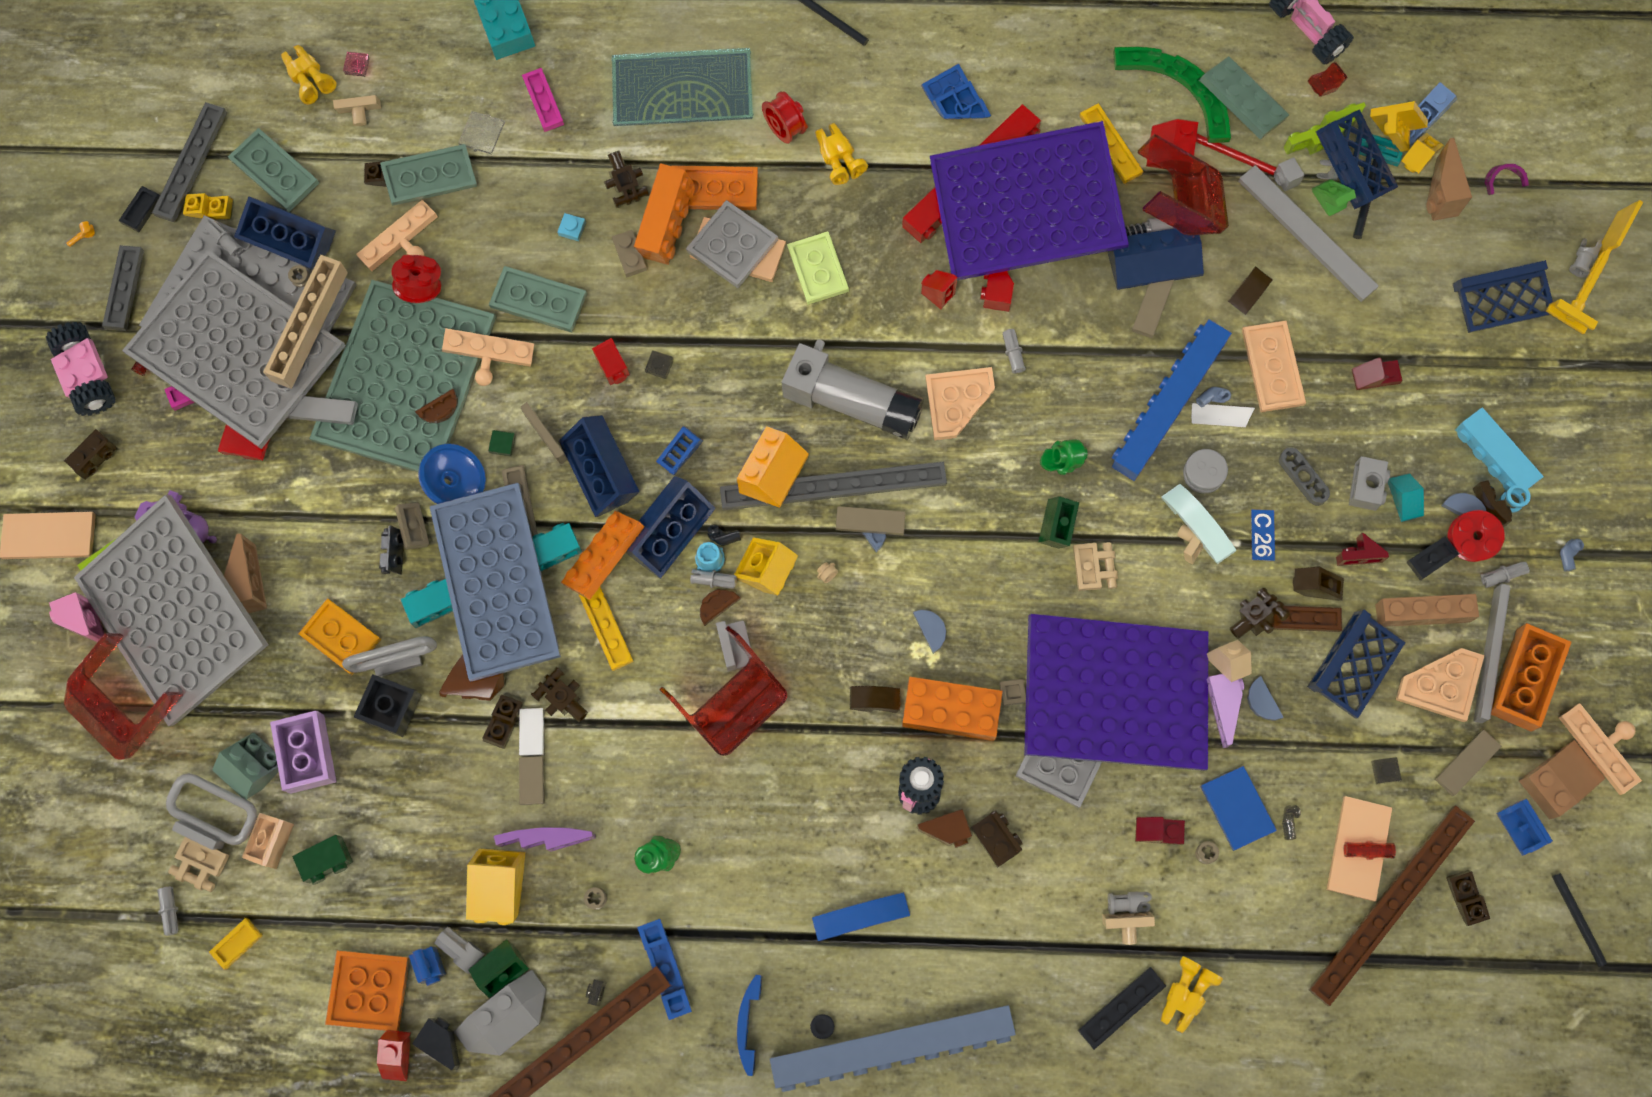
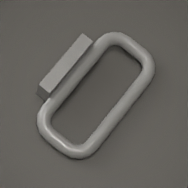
M428 636L416 637L349 656L343 660L342 665L347 671L353 673L374 669L377 676L383 677L422 666L421 655L434 651L437 648V642Z
M190 773L183 774L175 780L166 799V808L169 814L180 820L175 822L172 830L211 850L223 849L225 843L238 845L246 841L257 819V810L250 801ZM185 783L194 784L243 808L247 812V819L241 832L233 836L178 809L176 799Z

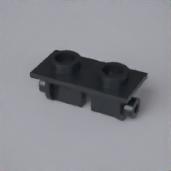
M389 526V528H385L384 532L381 533V549L387 550V553H380L379 569H381L382 574L393 572L402 575L404 543L401 531L396 527Z

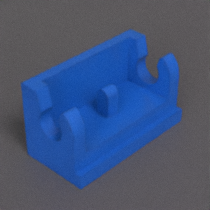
M1527 799L1518 801L1496 813L1522 856L1553 842Z

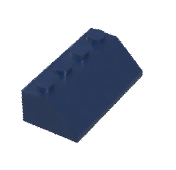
M248 196L234 237L313 269L320 255L325 256L329 251L336 230Z
M1197 225L1127 236L1129 244L1127 248L1107 252L1117 290L1204 275L1202 242Z
M603 415L582 417L559 440L595 517H599L627 504L640 492Z
M674 476L640 518L639 522L644 528L626 553L661 579L716 508L687 480Z

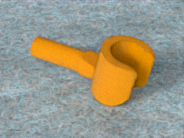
M88 221L80 223L81 232L66 244L71 247L82 238L93 237L95 234L93 225H89Z

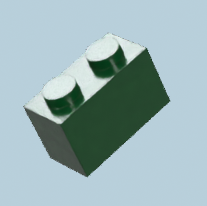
M1060 496L1048 499L1038 543L1057 549L1070 547L1080 502Z
M334 835L292 856L302 881L312 883V885L321 883L326 879L325 876L332 872L338 874L348 868L347 865L353 863L344 839L339 835Z
M506 939L468 971L477 987L490 999L525 973L529 967L521 953Z

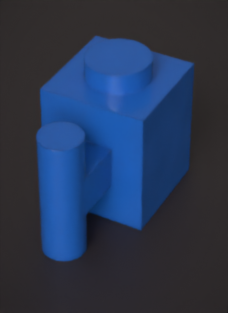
M431 946L424 950L418 949L412 952V955H409L418 983H426L427 986L440 982V977L446 975L437 947Z

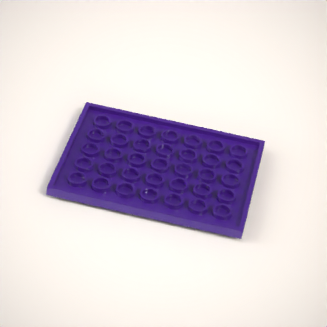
M1103 121L930 155L951 274L957 276V280L1127 248L1129 245Z
M1039 614L1028 615L1024 755L1201 771L1208 770L1207 653L1209 631Z

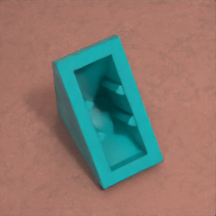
M1410 473L1389 478L1388 485L1401 522L1423 517L1424 488Z

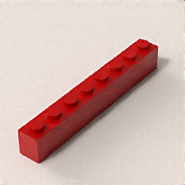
M1022 104L980 145L1039 134L1041 131V120ZM935 187L903 217L902 227L920 243L925 239H931L936 233V229L942 224Z

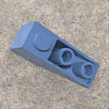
M1441 82L1418 105L1428 119V128L1410 130V146L1457 100V96Z

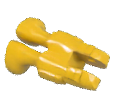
M296 45L293 48L299 58L293 61L286 51L281 54V58L291 80L296 84H300V100L304 104L310 105L317 101L318 91L311 81L308 80L309 76L314 79L316 86L324 94L333 92L336 89L337 83L332 76L321 73L320 65L315 58L308 54L303 47Z
M832 123L829 124L831 136L827 137L822 128L816 130L815 134L825 163L831 165L833 169L829 176L830 180L834 185H841L848 182L849 174L852 179L861 176L867 170L868 164L862 158H853V146L847 137L843 135L839 127ZM839 159L844 160L848 168V172L845 169V167H842Z
M1184 956L1180 960L1182 968L1180 982H1173L1160 1020L1168 1025L1176 1010L1182 1012L1175 1028L1180 1033H1183L1193 1018L1200 1013L1206 1002L1204 997H1202L1206 989L1210 986H1219L1223 981V978L1202 968L1194 989L1189 991V985L1195 975L1198 974L1201 965Z

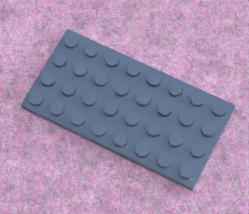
M519 483L429 506L469 681L560 658L559 645Z

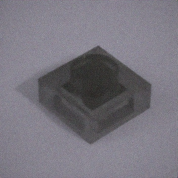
M652 350L645 372L667 379L674 358Z
M1397 757L1371 761L1376 785L1402 781Z
M594 979L593 984L589 983L585 996L589 998L587 1004L600 1006L607 982Z

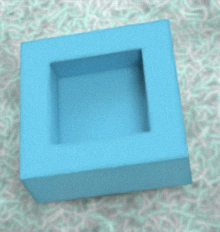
M564 213L557 233L561 237L579 241L586 221L584 218Z

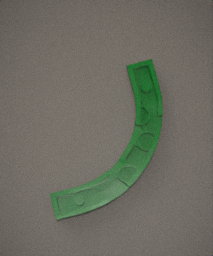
M1114 47L1115 70L1153 71L1176 80L1187 88L1198 101L1205 118L1208 143L1230 142L1231 132L1227 108L1199 81L1205 74L1199 67L1179 55L1174 57L1162 53L1161 49Z

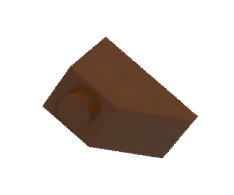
M963 809L917 824L919 832L947 846L954 845L955 848L969 844L968 839L972 837Z

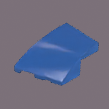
M959 64L921 85L928 99L943 119L991 117L983 99L979 98L971 81L968 82Z

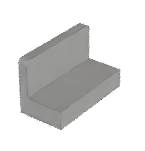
M725 621L716 623L727 670L732 671L754 665L745 622L739 621L727 625Z

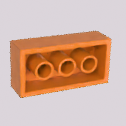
M661 163L659 165L634 244V248L644 259L668 265L670 259H673L676 248L674 245L676 239H679L681 236V223L688 214L689 207L687 204L695 191L693 181L683 169Z
M1527 623L1519 627L1515 632L1495 687L1491 715L1528 731L1541 728L1571 641Z
M909 677L902 727L995 741L1002 691Z

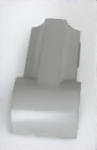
M450 927L443 930L435 941V944L453 958V962L468 974H470L468 970L485 955L477 946L469 941H465Z

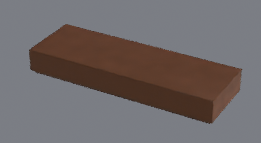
M1283 606L1286 611L1290 612V616L1285 621H1281L1280 617L1275 614V623L1272 624L1274 630L1341 632L1342 608Z

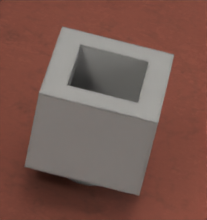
M1295 158L1278 164L1274 173L1277 185L1281 186L1284 192L1300 185L1304 177V173Z

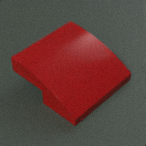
M226 425L218 452L225 455H235L245 459L263 461L269 440L260 449Z

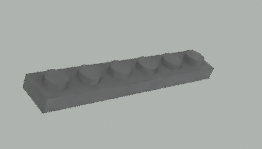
M205 102L152 212L154 216L175 223L185 202L186 194H189L227 114L225 108Z

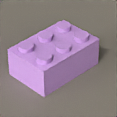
M312 711L270 722L282 791L292 794L336 783L325 716L318 711Z

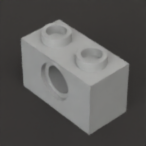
M1362 456L1356 461L1349 506L1376 511L1381 505H1384L1387 497V491H1384V487L1390 477V470H1387L1388 462ZM1366 480L1372 481L1375 488L1369 487Z

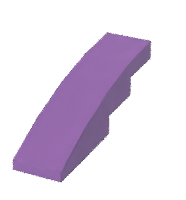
M534 828L495 835L494 839L499 847L520 842L521 848L529 849L545 844L546 849L552 852L596 839V836L591 831L571 828Z

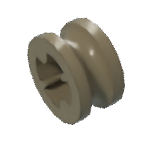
M301 265L293 266L288 272L289 280L296 287H305L310 277L309 272ZM298 273L303 276L300 280L296 277Z
M1204 842L1197 847L1195 852L1196 858L1202 864H1211L1219 857V849L1212 842ZM1209 847L1213 857L1210 856L1206 859L1204 858L1205 853L1202 852V848L1205 850Z
M596 887L588 889L584 895L585 905L594 910L603 908L607 902L606 893ZM592 893L601 895L599 904L590 903V899H592L590 895Z

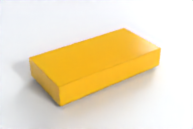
M245 918L213 947L209 953L224 970H227L263 935L248 918Z

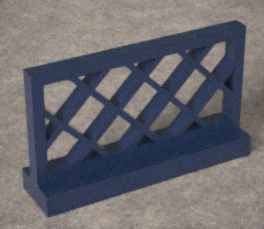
M1360 109L1315 131L1341 184L1355 190L1356 198L1350 200L1354 210L1398 187ZM1353 117H1355L1358 123V129L1351 126ZM1339 126L1345 129V130H1344V136H1343V134H1342V132H1341ZM1350 132L1357 135L1356 142L1349 139ZM1362 138L1367 141L1368 148L1361 145ZM1349 146L1354 148V154H1352ZM1360 152L1366 154L1365 161L1359 159ZM1372 158L1376 159L1378 163L1377 168L1371 165ZM1359 166H1361V167L1364 168L1363 174H1362V172H1361ZM1369 171L1376 174L1375 181L1368 178ZM1382 177L1386 179L1389 185L1388 188L1381 185ZM1368 185L1374 187L1373 194Z
M1546 260L1462 278L1453 283L1454 292H1458L1468 333L1551 315L1546 311L1541 312L1534 307L1539 298L1546 302L1547 308L1553 302L1545 270L1548 269ZM1539 277L1541 288L1539 291H1536L1528 285L1532 279ZM1511 283L1522 287L1517 296L1507 291ZM1493 287L1501 292L1496 301L1486 295L1489 288ZM1525 290L1535 295L1531 304L1520 299ZM1473 292L1479 296L1475 306L1467 301L1465 293ZM1504 295L1514 300L1510 309L1499 303ZM1483 299L1493 305L1488 314L1478 308ZM1517 303L1527 308L1524 316H1519L1512 312ZM1496 307L1506 313L1502 321H1498L1491 316ZM1475 312L1485 318L1479 326L1473 325L1472 316Z
M1364 609L1354 612L1307 686L1313 692L1322 694L1355 719L1359 718L1406 643L1370 617L1371 614ZM1368 624L1375 629L1377 638L1366 639L1365 628ZM1384 639H1390L1396 644L1392 652L1385 653ZM1377 641L1380 654L1370 656L1367 642ZM1362 643L1365 657L1354 658L1353 647L1355 644ZM1381 657L1383 667L1380 671L1373 672L1371 658ZM1366 660L1368 673L1358 675L1355 661ZM1350 662L1353 676L1343 677L1341 666L1343 663ZM1369 676L1371 686L1368 690L1362 691L1359 677ZM1354 678L1356 692L1346 694L1343 680ZM1338 681L1341 695L1334 696L1327 691L1331 682ZM1357 695L1359 705L1356 710L1349 706L1347 696Z

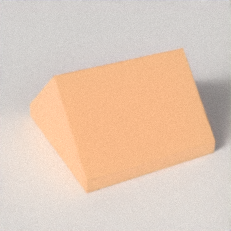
M259 813L242 858L277 869L294 824Z

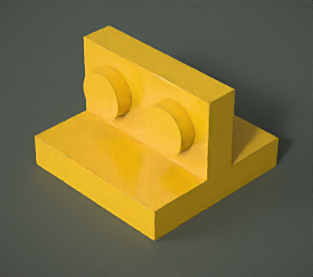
M1415 101L1371 109L1370 117L1384 135L1389 136L1393 145H1396L1400 152L1409 151L1410 130L1428 128V119Z

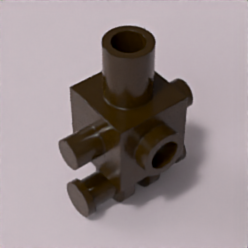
M620 150L608 154L613 170L608 172L611 179L604 181L606 189L614 187L617 193H622V196L612 198L615 207L619 208L623 204L630 205L632 200L638 202L639 198L649 196L646 186L635 189V186L639 185L636 178L643 176L641 168L633 170L631 164L625 165Z
M1262 588L1257 592L1258 597L1249 602L1245 599L1240 603L1242 607L1239 610L1241 620L1230 627V631L1237 639L1250 630L1256 636L1263 631L1269 634L1274 630L1272 626L1275 623L1274 615L1277 614L1281 621H1285L1290 616V612L1283 608L1284 604L1281 601H1277V597L1274 594L1270 595L1266 588Z
M555 667V670L550 675L544 677L547 679L544 683L539 682L537 684L539 687L531 695L539 702L541 697L547 693L545 698L551 704L545 711L550 716L559 710L564 716L569 713L578 722H581L587 716L588 711L578 703L580 698L574 693L580 685L574 679L568 686L561 680L556 683L565 674L558 667Z

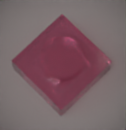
M347 52L343 72L345 75L366 77L370 57L365 53Z

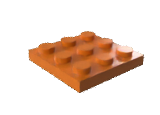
M337 951L325 1025L399 1031L410 958Z

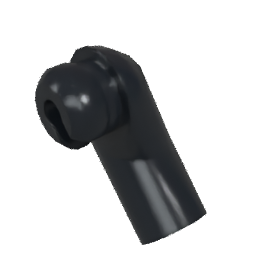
M718 525L708 527V537L710 540L721 546L741 540L738 530L725 533L719 529Z

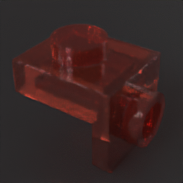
M1334 62L1326 71L1312 75L1308 83L1319 97L1336 92L1348 77L1337 62Z

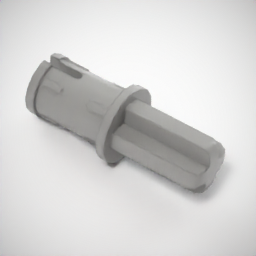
M214 219L205 223V229L216 239V243L222 245L231 256L236 257L242 252L243 247L231 237L229 231H225Z
M1007 329L1002 334L1007 350L1005 355L1009 357L1012 373H1021L1026 370L1021 354L1023 349L1019 347L1015 330Z
M1520 562L1508 567L1502 565L1499 569L1481 574L1480 577L1485 588H1489L1499 583H1509L1510 579L1528 574L1530 570L1526 562Z
M692 569L691 573L693 575L690 577L691 584L710 585V588L717 586L733 589L737 583L735 575L716 573V570L708 572Z
M163 887L157 890L160 903L158 914L162 916L164 935L170 936L177 934L179 931L176 916L178 907L175 906L173 887Z

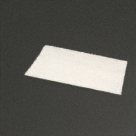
M1192 403L1191 419L1193 424L1246 427L1255 408L1209 404L1200 407L1198 404Z

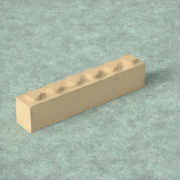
M320 255L263 371L271 382L292 389L348 272L340 261Z

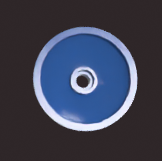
M455 444L436 446L426 453L419 465L418 477L424 493L436 504L483 492L485 488V471L481 462L471 451ZM444 479H448L450 484L445 483Z

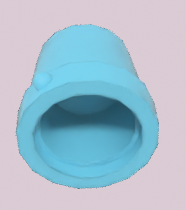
M711 542L701 544L695 556L696 565L698 566L697 570L708 572L716 570V573L720 571L725 563L723 548H719Z

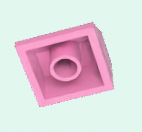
M75 592L49 603L52 610L49 614L53 623L102 645L108 643L101 620L87 598Z

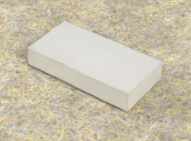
M543 708L520 709V756L544 755Z

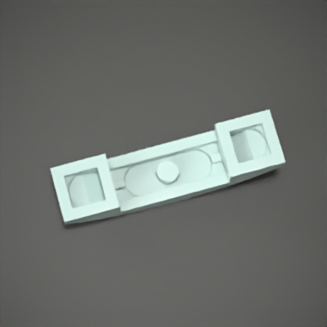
M1181 484L1162 496L1163 501L1175 515H1179L1217 564L1236 552L1235 547L1213 517Z

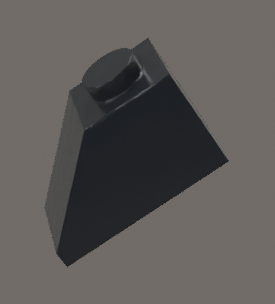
M437 1017V1019L428 1018L412 1044L450 1070H458L460 1067L454 1031L448 1028L450 1023L441 1017Z

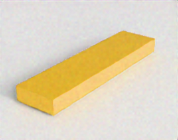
M1098 103L1080 112V118L1084 124L1103 121L1112 166L1123 184L1142 175V168L1100 104Z
M601 587L598 588L590 600L579 594L612 671L634 662Z

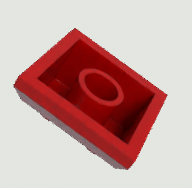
M1175 119L1152 126L1146 167L1189 173L1194 159L1199 122Z

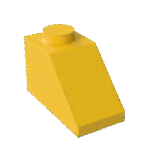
M1425 133L1417 139L1401 161L1405 163L1404 167L1407 170L1419 174L1444 145L1428 133Z

